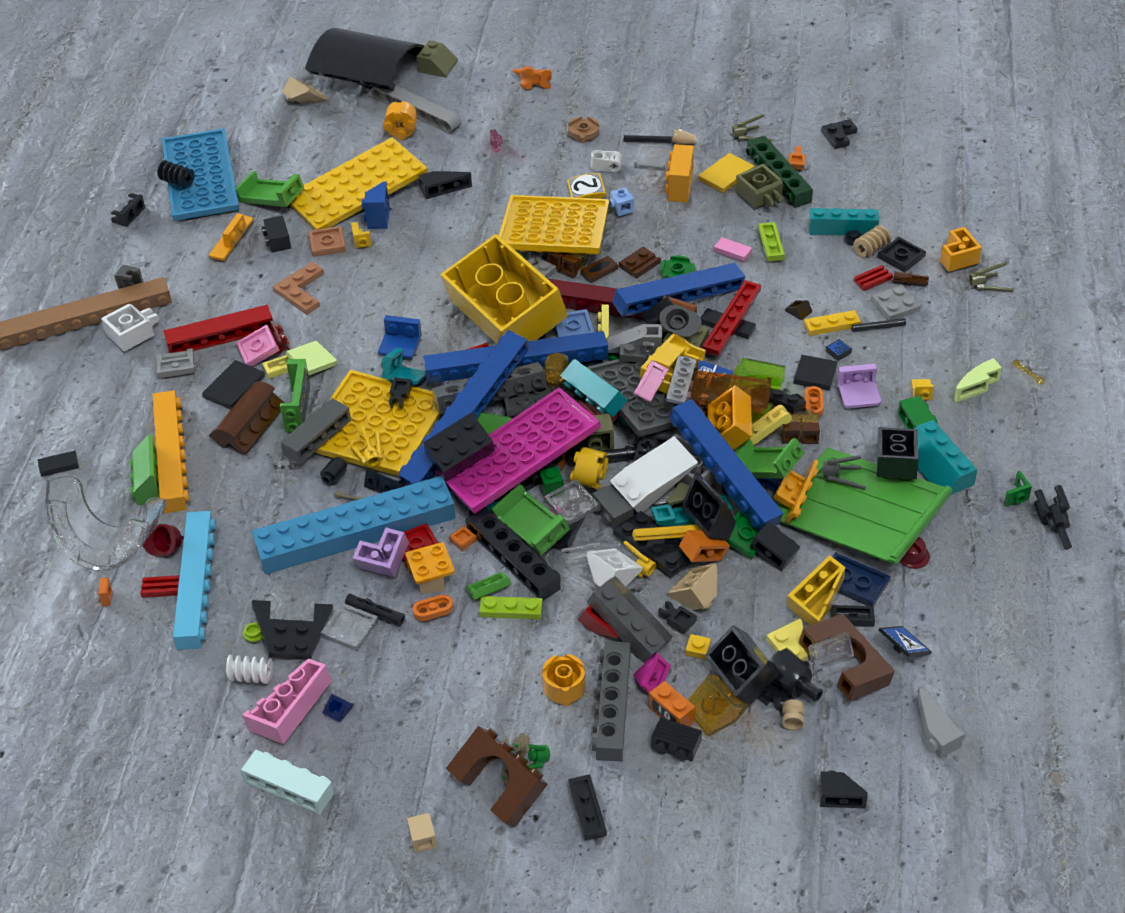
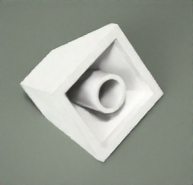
M615 548L587 552L593 580L598 586H602L607 580L615 576L627 586L643 569L642 566Z

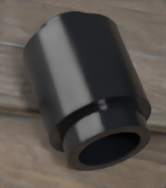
M341 457L331 459L320 472L322 481L326 484L335 485L346 472V461Z

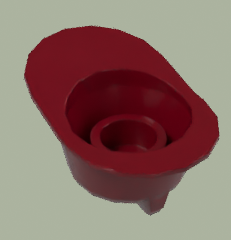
M151 524L143 530L141 541L147 553L154 556L170 555L173 551L178 550L182 540H184V536H181L179 529L175 526Z
M918 537L900 560L906 567L920 569L928 564L930 555L922 538Z

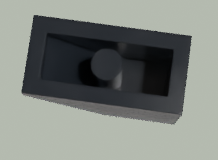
M832 770L820 772V807L866 809L867 791L844 772Z

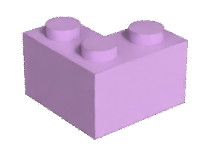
M385 527L379 545L359 541L353 560L360 569L395 578L409 541L404 532Z

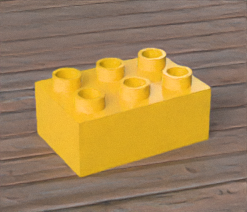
M497 234L440 274L451 301L496 344H498L500 337L505 335L508 330L524 337L527 341L537 340L568 317L559 289Z

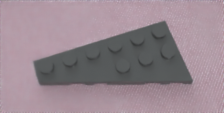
M564 379L546 380V388L504 398L507 417L522 413L557 388L562 389L572 399L579 396L574 392L576 389L571 391L563 384L565 382Z

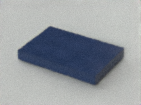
M835 552L833 558L845 567V578L838 593L866 606H874L890 582L891 576Z

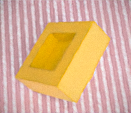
M690 634L685 655L706 660L704 655L709 651L711 638Z

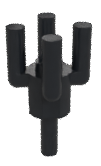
M1062 485L1054 487L1057 496L1053 498L1055 504L1050 506L1047 504L1043 491L1041 489L1036 490L1037 501L1034 502V506L1041 523L1049 525L1051 531L1059 534L1065 550L1072 548L1066 529L1070 527L1067 514L1070 505Z

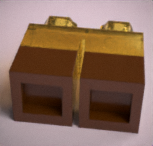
M548 252L547 262L556 266L557 271H561L574 278L577 275V271L585 267L589 254Z
M805 410L803 414L787 411L792 416V420L788 424H782V444H788L793 438H796L800 443V433L801 444H819L820 428L818 414H814L813 410Z

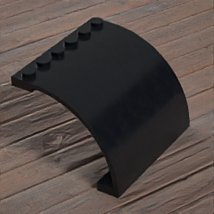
M331 28L324 32L315 43L305 69L314 75L394 91L395 84L392 82V78L401 59L405 54L418 56L424 45L341 28Z

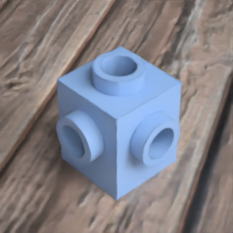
M626 188L610 192L609 206L611 209H614L618 216L634 212V198Z

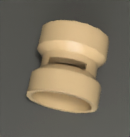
M799 700L785 701L782 706L784 714L782 725L789 730L803 728L804 704Z

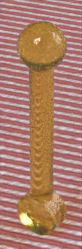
M1019 360L1013 361L1014 366H1018L1037 380L1038 384L1044 383V377H1038L1020 364Z

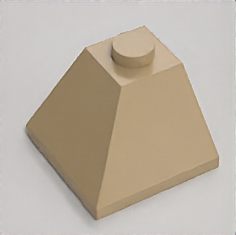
M290 76L282 91L287 96L286 99L293 103L295 101L299 103L328 101L329 97L313 86Z
M714 563L691 568L667 595L691 610L707 609L712 605L711 601L717 596V565Z

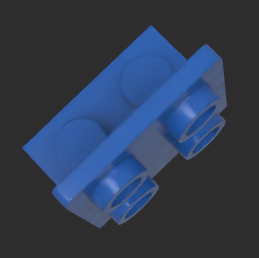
M385 315V335L378 349V355L386 356L395 348L403 349V358L413 359L422 336L420 319Z

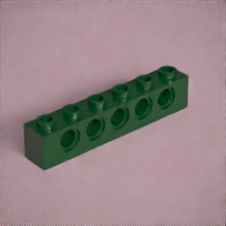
M765 135L747 141V156L754 161L756 166L764 164L781 178L783 182L782 194L794 208L812 203V187Z

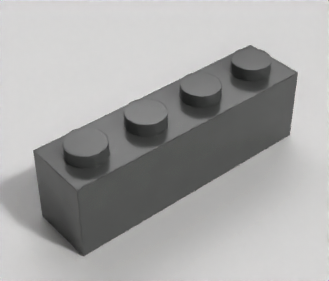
M333 398L280 442L283 455L299 465L302 464L351 421L349 407Z

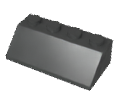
M616 576L607 580L587 600V603L624 642L630 643V649L643 663L673 637Z

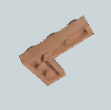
M311 262L275 284L273 292L308 315L319 308L320 303L302 290V288L324 275V270L314 262Z

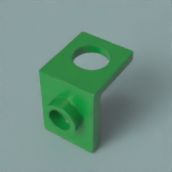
M1017 471L1014 485L1017 488L1006 492L1004 500L1006 507L1020 504L1030 498L1032 486L1021 471Z

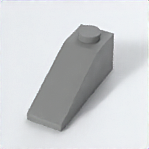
M923 688L919 689L917 706L925 740L929 750L935 752L939 758H942L961 748L964 734Z

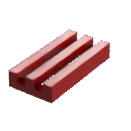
M881 265L855 276L854 282L865 291L891 280L893 274L889 273V270L884 269V266Z
M180 575L142 578L141 597L178 595V588L173 587H179Z

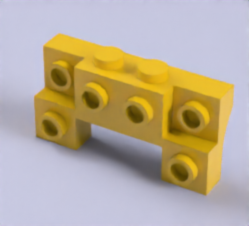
M673 333L656 349L653 355L648 357V360L640 369V377L644 376L651 361L669 369L658 388L659 391L668 394L678 356L696 359L695 368H697L699 360L704 361L706 350L692 345L684 337Z

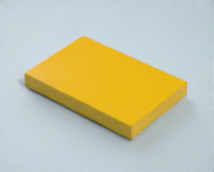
M728 153L699 174L698 180L724 193L736 184V175L755 166Z

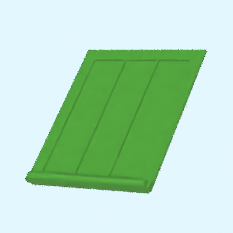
M827 447L817 459L819 461L816 466L818 472L811 479L813 484L809 491L805 493L807 495L805 502L799 507L802 509L797 519L793 518L789 523H786L785 519L790 508L779 503L777 506L783 512L780 522L897 565L951 496L952 488L949 486L943 487L920 478L903 480L901 478L884 479L877 477V464L864 459L838 463L840 465H860L862 468L841 470L840 475L836 477L866 486L865 490L836 481H828V477H823L824 461L851 457L852 455Z

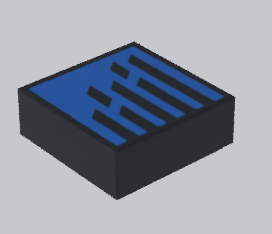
M839 339L826 346V352L839 361L851 354L852 348Z

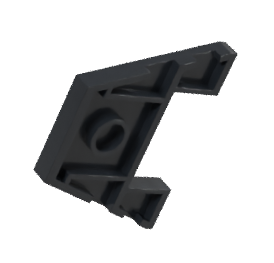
M252 600V610L255 613L256 622L260 628L268 658H312L320 636L333 611V604L314 603L313 621L270 619L271 601Z

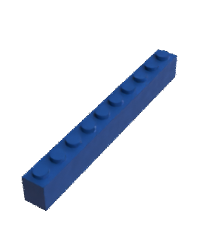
M510 330L500 337L496 347L490 350L487 359L478 366L477 372L468 379L465 388L456 395L455 401L446 408L443 417L434 424L433 430L424 437L421 446L412 453L411 459L400 469L399 477L403 484L408 486L434 477L437 468L425 453L423 442L471 412L477 419L529 350L527 339Z
M604 331L528 341L529 350L516 367L539 362L542 368L567 365L573 359L580 363L608 359V344ZM496 346L424 355V370L427 384L473 377L477 372L478 366L487 359L490 350Z

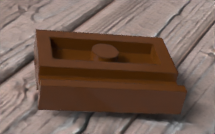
M641 247L621 260L619 268L630 275L633 274L634 278L637 279L660 264L661 258L656 257L647 248Z

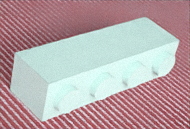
M255 750L241 769L245 783L319 815L334 795L332 782L327 777H319L312 774L306 768H298L287 760H279L273 757L268 752L263 753Z

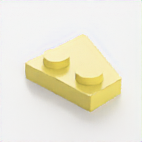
M801 619L767 634L766 640L775 651H781L787 647L802 661L808 660V653L798 643L803 630Z

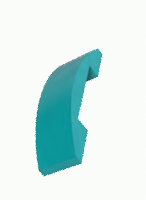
M722 495L721 498L728 504L732 512V507L726 495ZM670 504L651 507V512L658 525L666 527L697 525L682 507L672 509Z

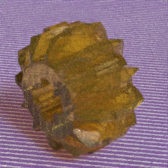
M554 353L547 356L544 369L545 376H547L546 379L550 384L557 385L565 382L560 376L570 364L565 354Z

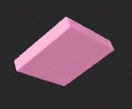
M268 325L236 342L245 364L249 366H254L280 351Z

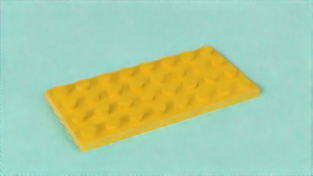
M391 137L304 184V189L289 206L314 230L330 228L362 210V199H365L366 191L383 181H387L389 195L418 179V175L428 173V168Z

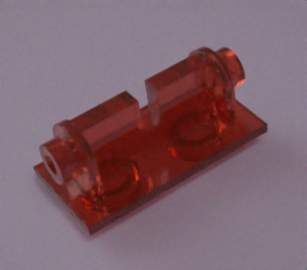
M270 319L272 325L268 327L280 350L276 353L280 354L286 348L291 350L288 346L290 341L285 334H282L284 330L279 323L275 324Z

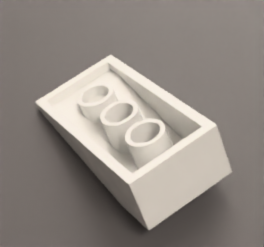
M674 436L625 467L610 482L637 513L640 511L644 512L699 463Z

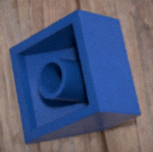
M383 181L366 191L365 199H362V209H365L363 219L364 222H367L368 229H388L390 204L387 181Z

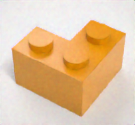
M966 227L949 231L948 243L942 245L940 262L948 272L978 264L980 262L982 246Z

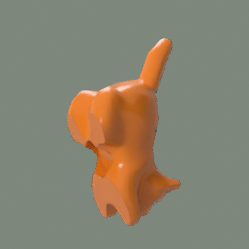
M524 66L522 69L514 68L512 70L515 74L520 75V85L524 89L529 90L533 85L546 89L551 87L549 83L552 79L551 70H539L531 66Z

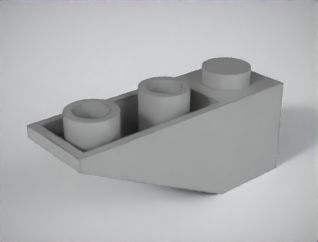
M643 324L607 338L608 353H619L620 344L642 346L643 341L654 342V348L657 349L662 345V325Z

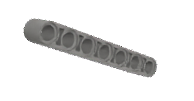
M396 85L394 91L378 87L371 89L373 97L387 105L393 102L401 103L402 101L410 103L416 109L417 119L446 133H450L461 125V119L456 113Z

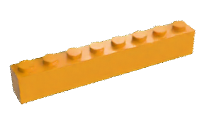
M175 390L153 393L159 494L163 513L187 510L186 502L190 501L189 492L185 490L189 486L187 476H184V474H187V466L185 462L183 463V460H186L185 449H182V447H185L184 437L181 436V434H184L183 424L180 423V421H183L182 411L179 410V408H182L180 397H176Z

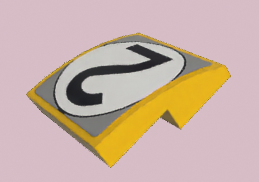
M600 173L579 175L567 180L571 198L601 199L607 196Z

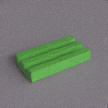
M499 572L465 588L467 594H470L475 600L509 586L511 582L504 573Z

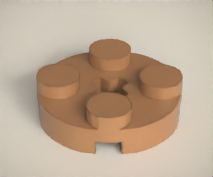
M576 117L568 124V135L580 143H585L599 135V122L592 117H587V119Z

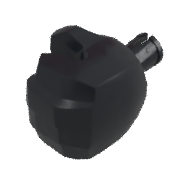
M787 647L774 653L770 662L779 672V675L773 681L782 686L783 690L792 698H797L804 693L817 702L822 697L823 690L811 683L812 671L810 664L807 661H802Z

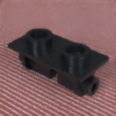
M366 469L364 487L383 493L405 486L401 480L397 481L379 474L377 471Z

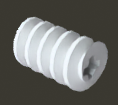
M228 655L226 675L229 681L234 682L237 680L238 682H243L245 680L246 683L253 681L257 684L260 682L268 684L271 680L273 673L271 658L267 664L265 657H262L260 663H258V659L255 656L252 662H250L249 656H245L242 662L240 655L236 656L235 661H233V655Z

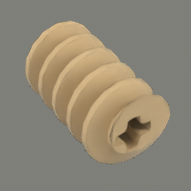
M875 226L854 241V250L861 258L869 257L891 242V234L885 227Z

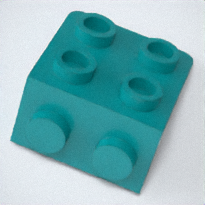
M395 348L382 358V378H386L390 382H393L394 377L412 379V386H415L426 378L425 371L402 366L403 349Z

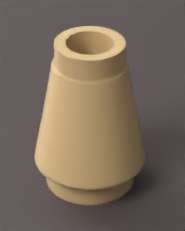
M674 129L672 142L676 144H695L696 135L681 129Z

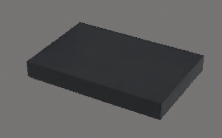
M235 360L202 392V396L207 400L231 409L253 383L261 381L265 377V373Z

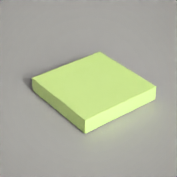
M317 341L286 352V356L289 359H306L309 375L337 365V359Z

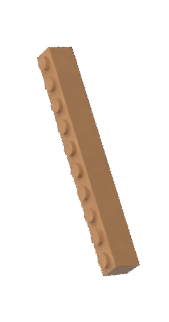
M165 278L153 279L1 321L0 350L101 323V318L127 304H131L137 310L142 311L147 308L151 309L172 303Z

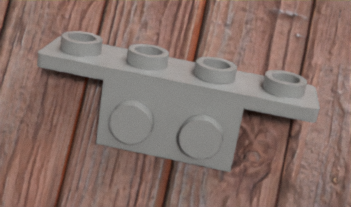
M678 356L666 398L667 402L679 405L691 400L695 381H692L696 359Z

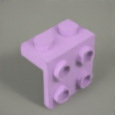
M875 363L839 367L837 385L845 408L881 405V398L875 383L877 373Z

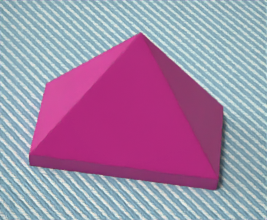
M654 653L633 675L639 685L649 693L665 681L671 665L658 653Z

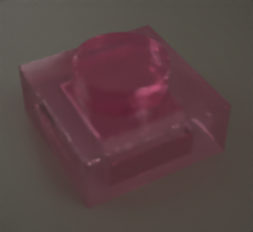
M496 129L490 130V144L495 152H500L501 144H503L502 136L498 135Z

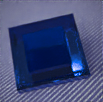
M331 693L322 713L341 722L353 708L354 704Z

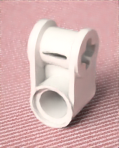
M594 150L591 153V169L596 172H618L621 169L622 155L617 151Z

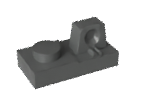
M643 341L642 346L620 344L619 361L645 363L648 357L656 351L654 342Z

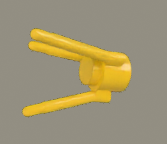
M360 423L367 448L364 450L363 455L354 445L351 448L361 459L363 465L367 464L369 467H375L383 460L380 433L376 432L377 449L371 446L364 424Z
M624 541L623 543L627 546V549L639 558L636 563L643 567L637 576L640 578L643 575L649 577L654 572L656 563L640 553L627 541Z

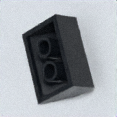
M695 473L682 504V509L709 538L729 540L736 521L728 504L699 473Z

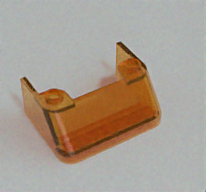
M695 368L691 399L696 400V404L707 405V402H712L736 385L751 396L752 411L763 413L764 409L768 410L772 378L761 379L700 371L698 368Z

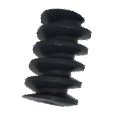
M162 160L158 165L157 175L162 181L181 186L182 188H188L195 179L193 169L173 164V162H168L167 160Z

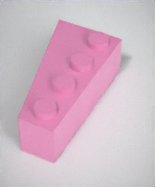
M311 659L306 660L288 676L289 679L285 683L274 687V692L266 699H260L256 703L257 706L251 712L247 710L242 716L248 730L284 744L332 682L325 664Z

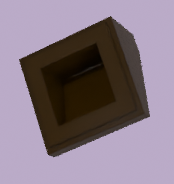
M795 300L786 307L785 311L803 320L812 313V308L808 300Z

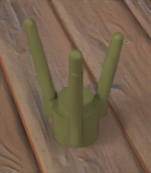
M762 114L732 126L733 137L739 138V141L757 138L744 135H747V130L759 128V125L746 127V124L763 118L765 115Z
M1007 262L970 273L969 281L971 287H977V290L987 289L1013 292V288L983 285L986 283L987 277L998 275V272L985 274L986 272L1006 266Z

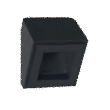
M570 529L552 548L569 552L576 538L575 529Z

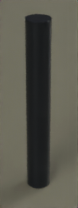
M624 135V141L671 143L672 136Z
M900 318L852 325V331L906 325V319Z

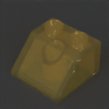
M709 674L688 699L695 706V721L707 736H711L734 724L749 707L744 701L735 697L720 676Z

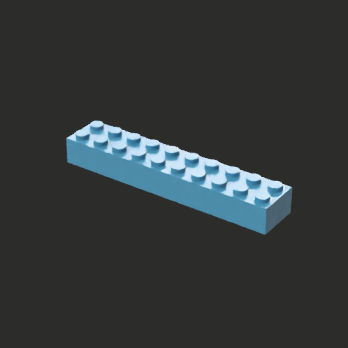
M439 476L252 530V534L266 575L357 548L359 541L368 543L378 542L381 540L385 527L404 532L425 523L428 526H433L456 519L455 506L443 476Z

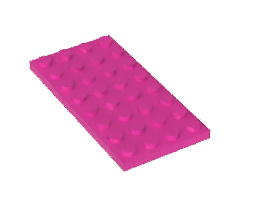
M557 388L490 433L489 436L493 440L495 451L453 478L445 481L446 486L475 514L601 428L600 421L562 389ZM438 470L435 471L437 477L442 476Z

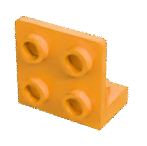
M444 542L405 552L409 574L412 573L416 584L455 574Z

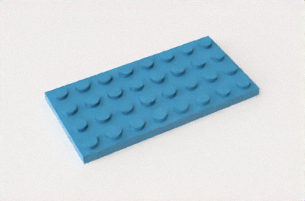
M225 128L162 138L164 160L193 169L195 173V179L188 188L168 183L173 221L239 210Z

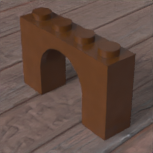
M844 614L810 625L802 630L798 643L810 657L836 649L852 654L859 661L860 665L841 673L837 684L838 689L849 701L890 685L895 670Z
M478 726L446 769L458 781L470 786L488 763L502 759L509 770V781L505 791L490 810L506 825L516 827L548 783L542 779L544 775L534 767L531 769L527 766V759L520 754L515 755L512 752L513 747L504 740L501 742L497 739L498 734L490 727L485 729Z

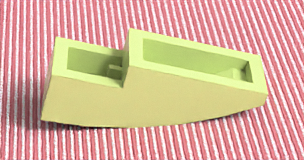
M993 358L972 369L957 385L954 401L959 402L987 392L989 384L999 381L1002 367Z

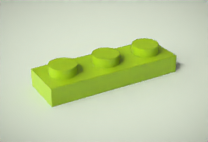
M759 223L758 230L767 262L784 260L785 253L776 223Z
M482 596L479 617L541 620L543 600L542 598Z

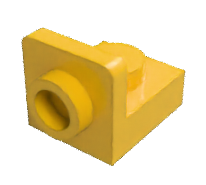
M358 222L351 223L355 249L372 246L370 232H363L362 228L359 229Z
M912 379L913 397L921 396L923 400H932L934 385L931 384V380Z

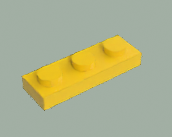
M855 310L804 319V326L809 336L851 329L852 325L861 324V320Z

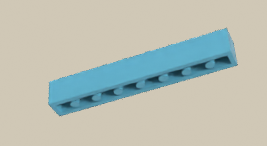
M211 511L187 512L173 632V639L177 650L202 648V641L206 639L204 623L208 622V615L205 610L206 607H209L207 592L211 590L209 576H212V565L210 561L214 559L212 545H215L213 530L217 528L216 519L212 518Z

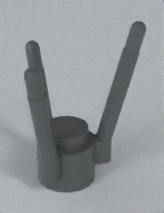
M860 455L824 461L823 477H828V481H836L856 488L866 489L864 485L836 477L840 475L841 470L861 469L862 466L838 464L861 459Z

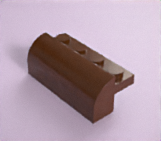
M261 381L255 382L214 428L209 437L222 448L230 443L244 455L281 411L280 404L285 402L273 393L275 390L273 386Z

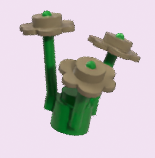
M520 733L519 737H516L514 740L512 751H514L515 755L520 754L524 758L528 753L529 761L534 762V764L529 765L531 769L533 767L543 768V763L548 762L550 759L548 745L529 744V736ZM505 736L504 741L509 743L508 736ZM505 763L503 764L501 777L503 782L508 785L509 770Z

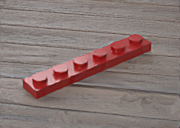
M747 280L743 282L704 342L702 349H705L706 353L715 356L721 354L761 291L760 284Z

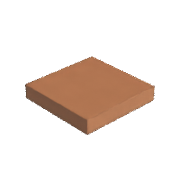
M342 226L308 231L313 257L346 252Z

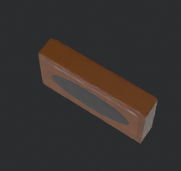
M606 256L580 269L581 275L592 283L617 270L618 264L609 256Z

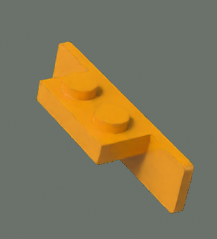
M237 213L222 233L221 239L210 252L209 258L224 261L253 222V217Z
M816 459L806 469L804 476L791 470L780 481L773 499L790 508L785 519L786 523H789L793 518L797 519L802 509L799 507L805 502L807 498L805 493L809 491L813 484L811 479L818 472L816 466L819 461Z

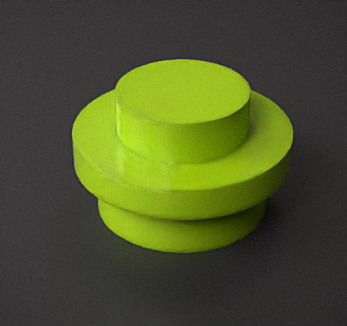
M250 623L245 627L243 635L246 641L254 643L262 639L257 623Z

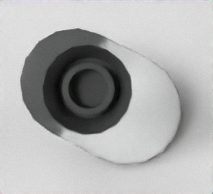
M679 305L667 306L660 314L662 327L670 333L682 337L696 334L702 325L701 318L697 313Z

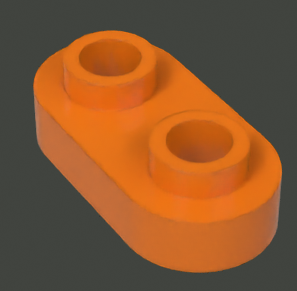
M816 386L806 388L804 392V400L806 401L805 414L811 418H818L824 412L823 391Z
M445 594L420 600L413 605V616L418 621H428L448 615L453 611V600Z

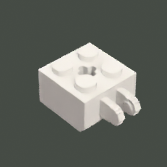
M127 304L104 316L101 320L106 335L125 352L153 337L154 331L152 326L158 323L160 317L156 313L154 314L150 308L139 311L133 305Z

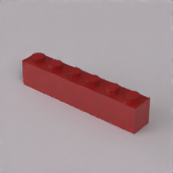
M267 304L163 330L169 353L187 351L189 348L197 351L240 340L265 325H268L271 332L275 331Z

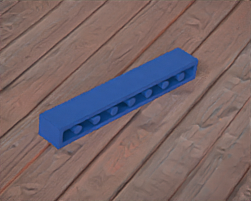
M736 263L725 264L616 289L612 303L621 316L625 317L648 311L660 302L664 295L689 302L739 290L746 276Z
M693 399L673 407L670 416L672 425L677 427L683 439L688 441L694 453L699 455L706 468L710 469L717 482L725 488L728 496L736 502L739 510L750 520L751 525L758 532L768 522L774 526L778 525L783 516L781 509Z

